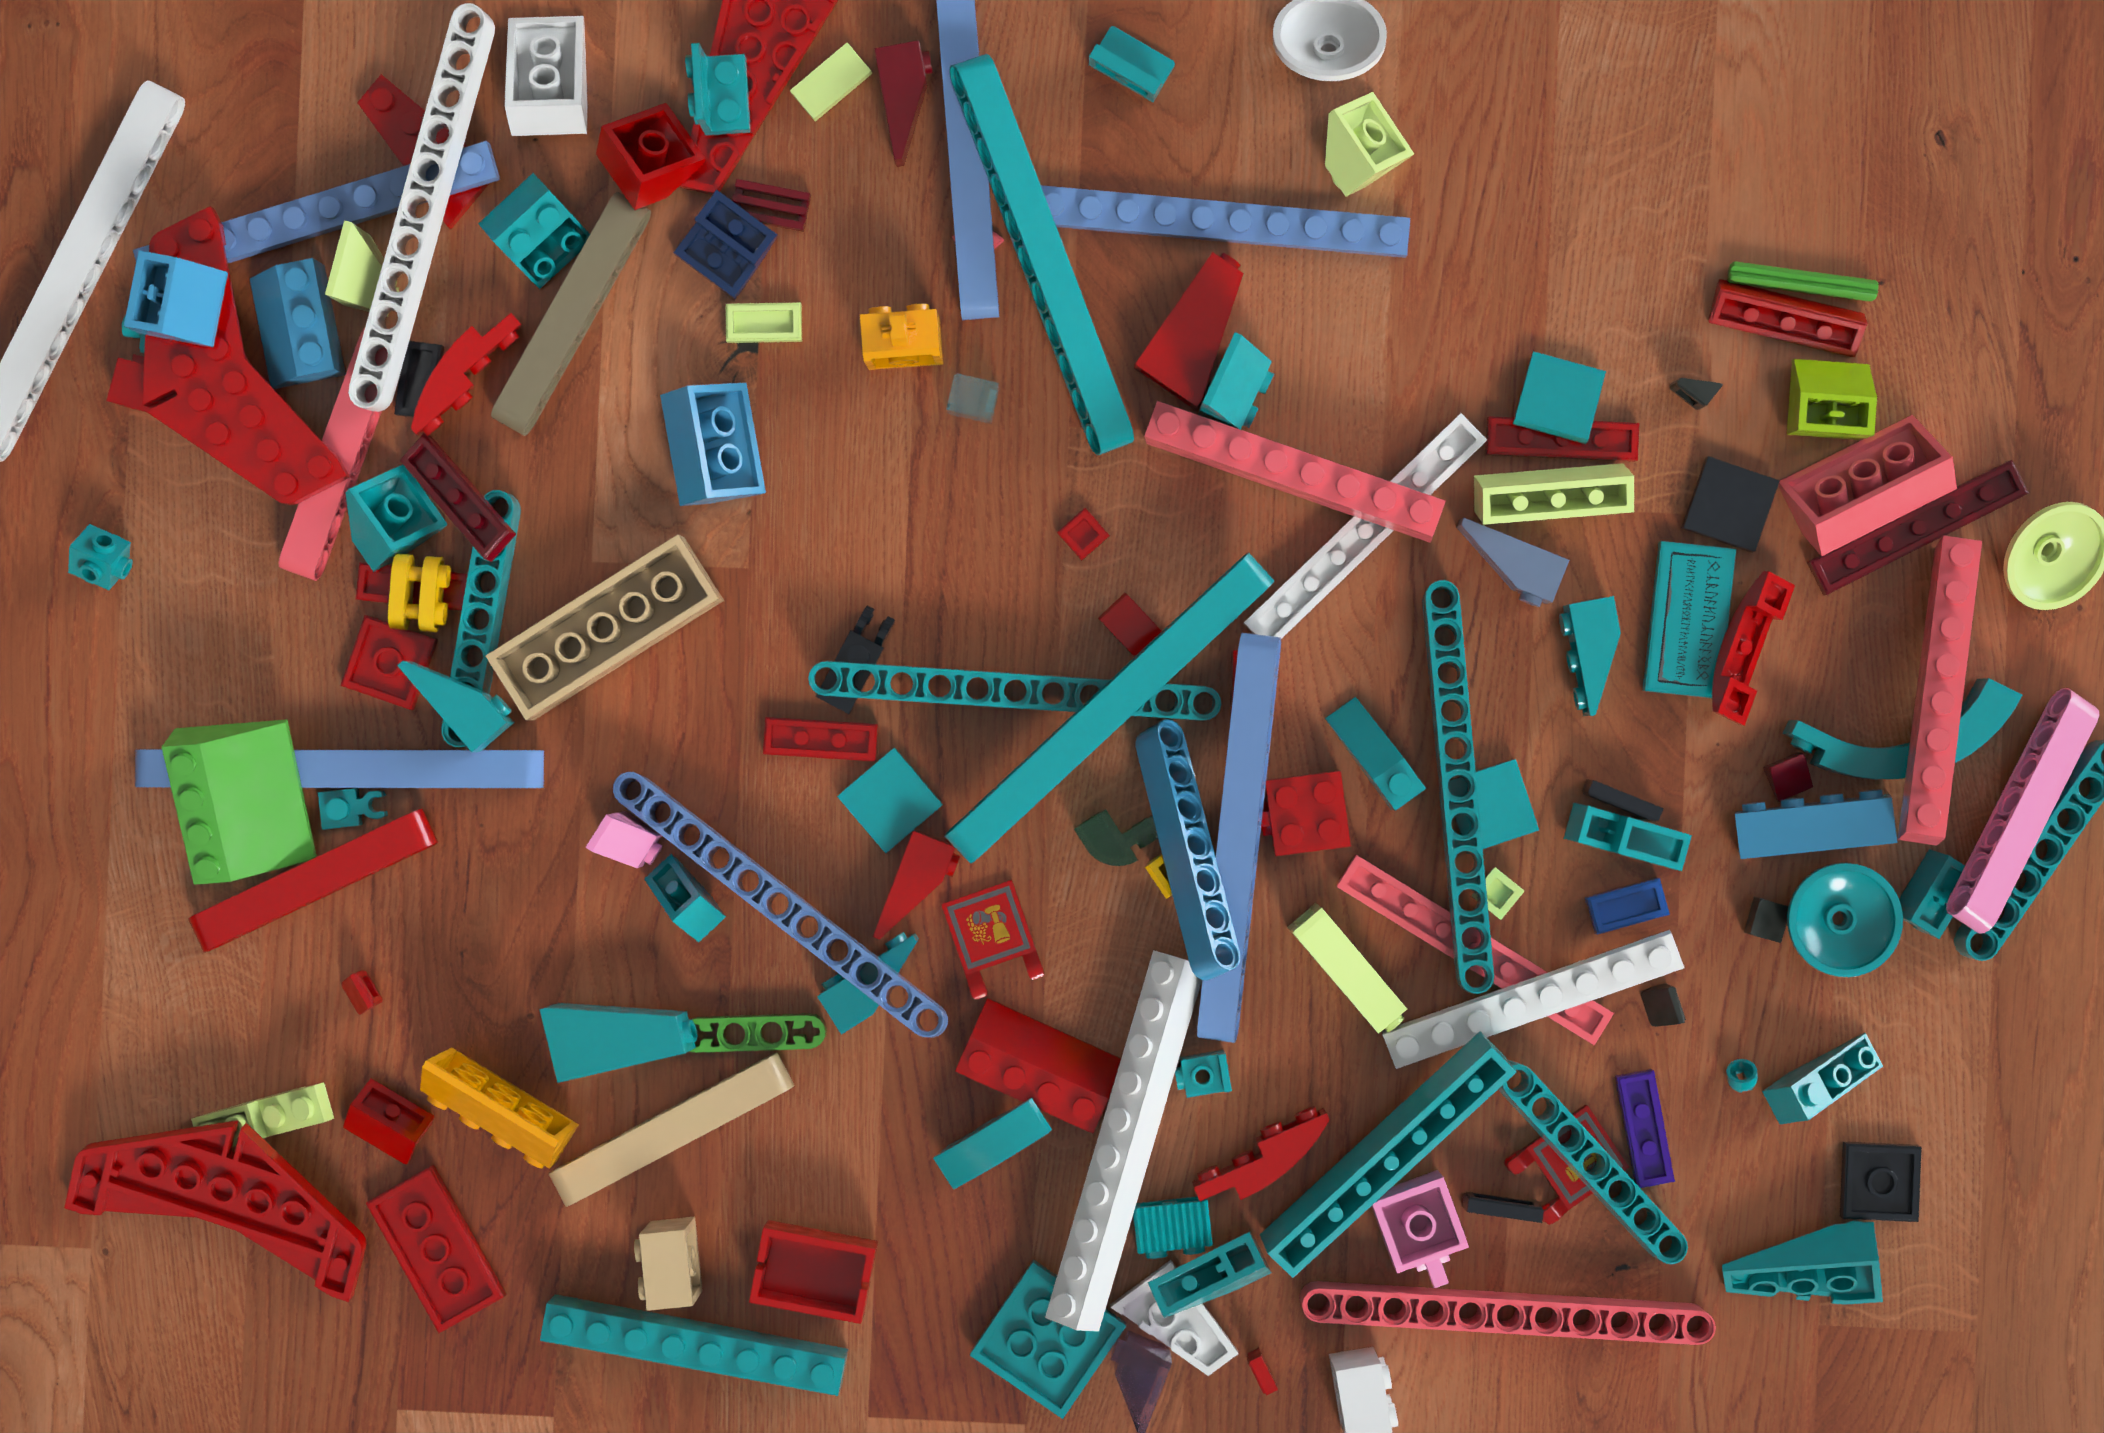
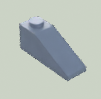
M1462 518L1458 521L1456 528L1509 588L1520 593L1519 600L1536 607H1540L1542 602L1545 604L1553 602L1570 560L1469 519Z

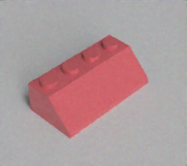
M1911 415L1875 433L1874 436L1863 439L1781 480L1779 488L1802 534L1822 557L1956 490L1957 484L1953 457Z

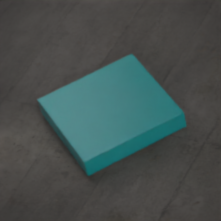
M1533 351L1513 424L1586 444L1591 432L1606 371Z
M896 748L888 752L837 796L885 853L891 850L943 805Z
M1516 759L1476 771L1483 849L1539 831ZM1457 777L1449 780L1448 789L1453 796L1463 797L1466 794L1468 786L1463 778ZM1456 814L1454 818L1460 835H1466L1471 828L1470 819L1464 814Z

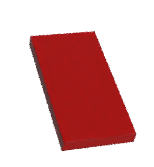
M434 1164L366 1202L367 1207L438 1334L507 1295Z

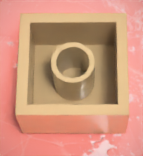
M695 1217L650 1221L639 1234V1239L634 1241L636 1262H642L643 1277L638 1278L640 1300H646L647 1311L693 1306L703 1291Z

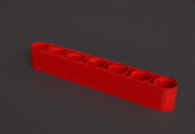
M418 809L189 917L188 920L205 953L437 844L438 840L423 809Z

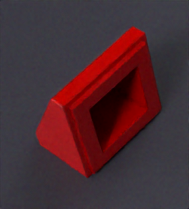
M364 970L353 973L341 983L342 988L359 1015L382 1003V997L368 973Z

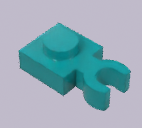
M359 788L318 792L322 830L363 825L362 814L371 819H380L388 816V811L377 812L372 807V801L376 797L386 796L385 791H370L361 799Z

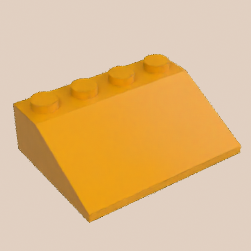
M452 1047L426 1060L422 1066L420 1091L428 1095V1102L442 1110L450 1108L460 1114L459 1120L462 1123L476 1130L479 1127L493 1134L491 1139L495 1143L506 1149H511L513 1146L524 1153L523 1159L537 1168L542 1169L546 1166L550 1169L558 1161L579 1126L578 1123Z

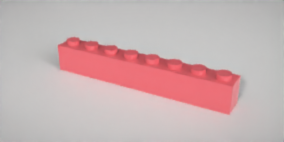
M1159 401L1155 405L1144 436L1148 445L1429 543L1432 541L1446 502L1434 496Z
M1943 535L1934 550L1898 840L1937 846L1946 838L1982 541Z

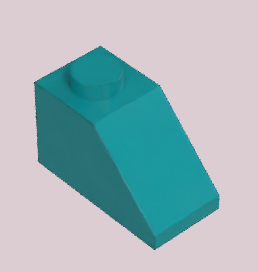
M672 854L644 878L672 922L697 942H700L726 917L708 891Z

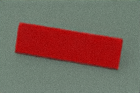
M1719 279L1708 320L1711 324L1850 357L1856 356L1868 324L1865 314L1748 285L1734 284L1723 279Z

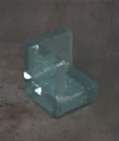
M955 374L946 408L947 413L992 424L1000 389L999 383Z

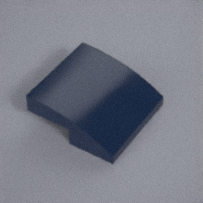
M716 190L694 219L696 222L673 253L733 299H736L765 258L778 235Z

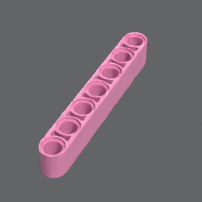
M2069 688L2057 691L2047 703L1946 904L1948 914L1979 934L1989 931L1997 922L2098 721L2099 710Z

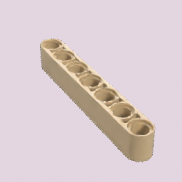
M776 1052L561 1165L548 1174L564 1205L568 1207L777 1097L795 1085Z

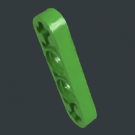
M811 1013L691 1018V1020H693L694 1024L699 1025L700 1031L703 1032L713 1031L714 1026L712 1023L719 1024L717 1030L719 1045H713L715 1037H705L700 1041V1045L695 1044L696 1048L690 1052L816 1048L823 1042L827 1034V1027L825 1021L820 1016ZM787 1021H794L792 1029L804 1028L806 1021H812L813 1027L819 1028L820 1034H815L813 1041H807L805 1034H794V1043H789L790 1029ZM767 1022H776L782 1028V1038L778 1042L771 1043L763 1038L762 1027ZM738 1023L744 1028L745 1038L741 1043L732 1044L727 1041L724 1031L728 1024Z

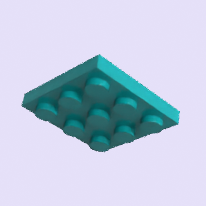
M1033 1259L969 1355L1063 1419L1125 1329L1126 1322L1105 1309L1099 1331L1074 1330L1046 1319L1045 1316L1057 1275Z

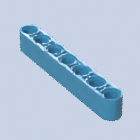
M1165 719L1141 732L1136 738L1135 745L1189 964L1196 977L1208 981L1235 969L1240 962V951L1185 735L1178 723Z

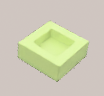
M1494 867L1485 878L1488 910L1502 920L1524 893V890ZM1473 892L1471 897L1478 901L1477 895Z

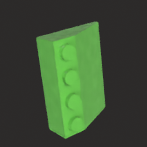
M287 719L185 727L173 730L162 745V751L194 885L232 882L303 863L317 856Z

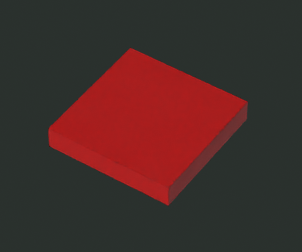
M364 615L340 686L409 710H414L420 692L397 665L402 661H412L429 668L438 639L409 629H391L388 622Z

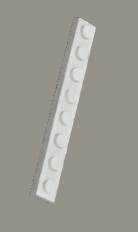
M1461 413L1390 482L1431 495L1487 439ZM1354 516L1244 622V625L1253 634L1280 637L1282 639L1394 530Z
M1670 930L1400 1024L1388 1033L1386 1030H1383V1037L1395 1068L1398 1069L1467 1044L1480 1031L1486 1037L1684 969V965Z

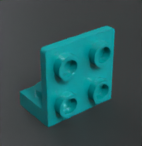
M691 43L692 54L685 56L687 77L691 78L694 87V93H688V108L690 117L694 116L695 125H700L705 135L751 133L745 54L706 56L700 43Z

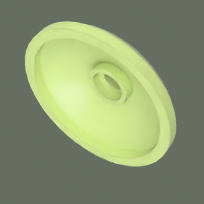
M2061 502L2047 506L2028 518L2014 534L2004 558V578L2011 594L2026 606L2039 610L2061 608L2084 596L2097 583L2104 572L2103 517L2087 505L2077 502Z

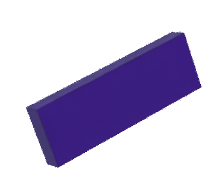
M1649 1069L1615 1076L1634 1182L1639 1188L1675 1182L1654 1070Z

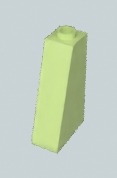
M1316 903L1313 904L1287 927L1378 1034L1384 1029L1387 1033L1392 1031L1404 1020L1402 1013L1407 1010L1405 1005L1322 907Z

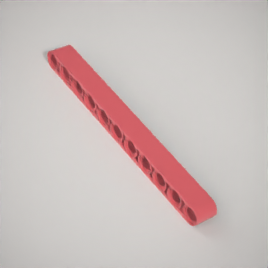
M1314 1281L1306 1284L1299 1296L1300 1305L1306 1317L1318 1323L1701 1345L1709 1342L1716 1330L1715 1321L1712 1316L1697 1304L1682 1302ZM1320 1293L1327 1297V1303L1323 1308L1314 1310L1308 1307V1300L1314 1294ZM1353 1296H1360L1365 1299L1363 1308L1358 1312L1348 1311L1345 1307L1348 1299ZM1391 1298H1397L1402 1301V1308L1395 1314H1387L1383 1311L1384 1304ZM1435 1300L1440 1303L1439 1311L1435 1315L1424 1316L1421 1314L1422 1306L1427 1301ZM1470 1302L1477 1304V1312L1473 1317L1465 1319L1459 1316L1460 1308L1464 1304ZM1502 1306H1514L1515 1312L1511 1319L1506 1321L1497 1319L1498 1310ZM1542 1307L1552 1308V1316L1547 1322L1538 1323L1535 1321V1315ZM1581 1309L1589 1310L1590 1317L1585 1324H1573V1317L1577 1311ZM1627 1312V1321L1624 1325L1616 1328L1611 1326V1319L1615 1313ZM1660 1313L1665 1315V1322L1662 1327L1655 1330L1649 1329V1321L1652 1316ZM1702 1316V1326L1697 1331H1687V1323L1690 1318Z

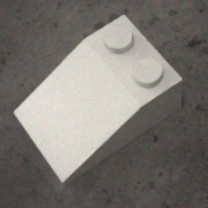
M584 16L508 18L505 111L511 136L587 134L588 101Z

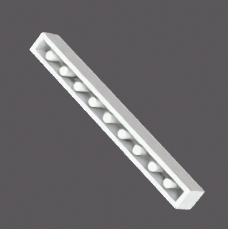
M1153 950L1045 1316L1046 1319L1074 1330L1099 1331L1202 982L1192 972L1188 960Z

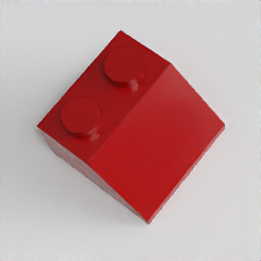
M667 103L602 125L596 150L597 157L634 210L668 198L705 163L706 159Z

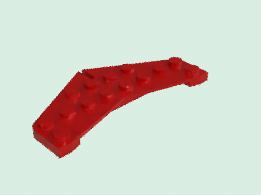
M209 206L157 232L150 240L149 252L181 258L228 272L214 347L145 335L142 405L148 407L176 392L178 396L146 412L278 502L286 505H295L350 477L338 456L320 440L250 364L244 352L225 252V245L227 244L224 228L215 209Z
M239 1120L87 1144L77 1154L66 1197L65 1209L87 1215H102L104 1211L199 1218L241 1233L316 1280L314 1286L329 1296L349 1302L354 1296L367 1245L364 1234L247 1123L240 1129L235 1152L232 1151Z

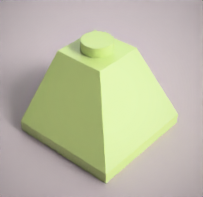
M1374 92L1332 110L1328 115L1325 167L1331 174L1334 184L1341 189L1345 197L1365 188L1414 155Z
M344 220L325 295L344 306L370 312L384 257L371 235L352 222ZM396 280V282H395V288H396V291L399 292V288L396 287V284H397V280Z

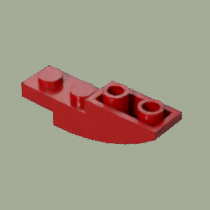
M512 313L507 315L483 337L471 326L443 355L432 371L416 406L411 430L416 436L422 432L429 436L445 422L441 418L445 412L451 407L457 412L473 398L469 392L474 389V384L467 378L466 374L471 371L474 375H477L492 362L488 356L494 350L500 347L505 351L520 338L517 331L521 328V323Z
M1315 1106L1309 1107L1294 1115L1295 1121L1283 1126L1280 1121L1265 1126L1260 1130L1262 1135L1255 1138L1261 1152L1253 1154L1252 1150L1233 1157L1231 1159L1233 1164L1219 1170L1218 1166L1215 1165L1197 1173L1199 1179L1192 1181L1199 1201L1234 1186L1240 1200L1276 1181L1310 1150L1322 1134L1330 1120L1324 1108L1317 1111Z

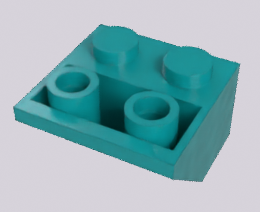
M534 173L478 223L490 239L539 289L581 252L590 236V233Z

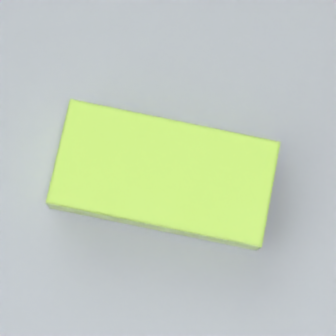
M847 42L794 86L790 92L816 122L872 74V71Z
M800 302L726 304V342H802V304Z

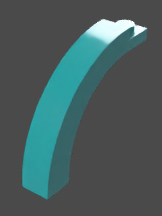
M1989 678L1976 679L1971 691L1962 703L1955 763L1984 745L2004 725L2022 698V694ZM1789 720L1782 733L1792 738L1790 745L1811 754L1813 749H1815L1816 751L1809 764L1826 771L1864 779H1903L1906 777L1910 742L1884 748L1862 747L1841 741L1799 720Z

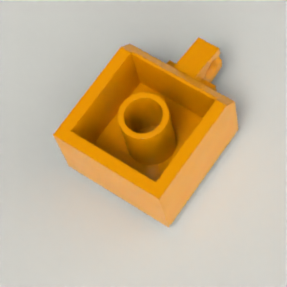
M911 304L906 306L907 311L891 312V307L880 306L869 308V314H860L863 360L869 370L943 365L941 326L937 309H929V304Z

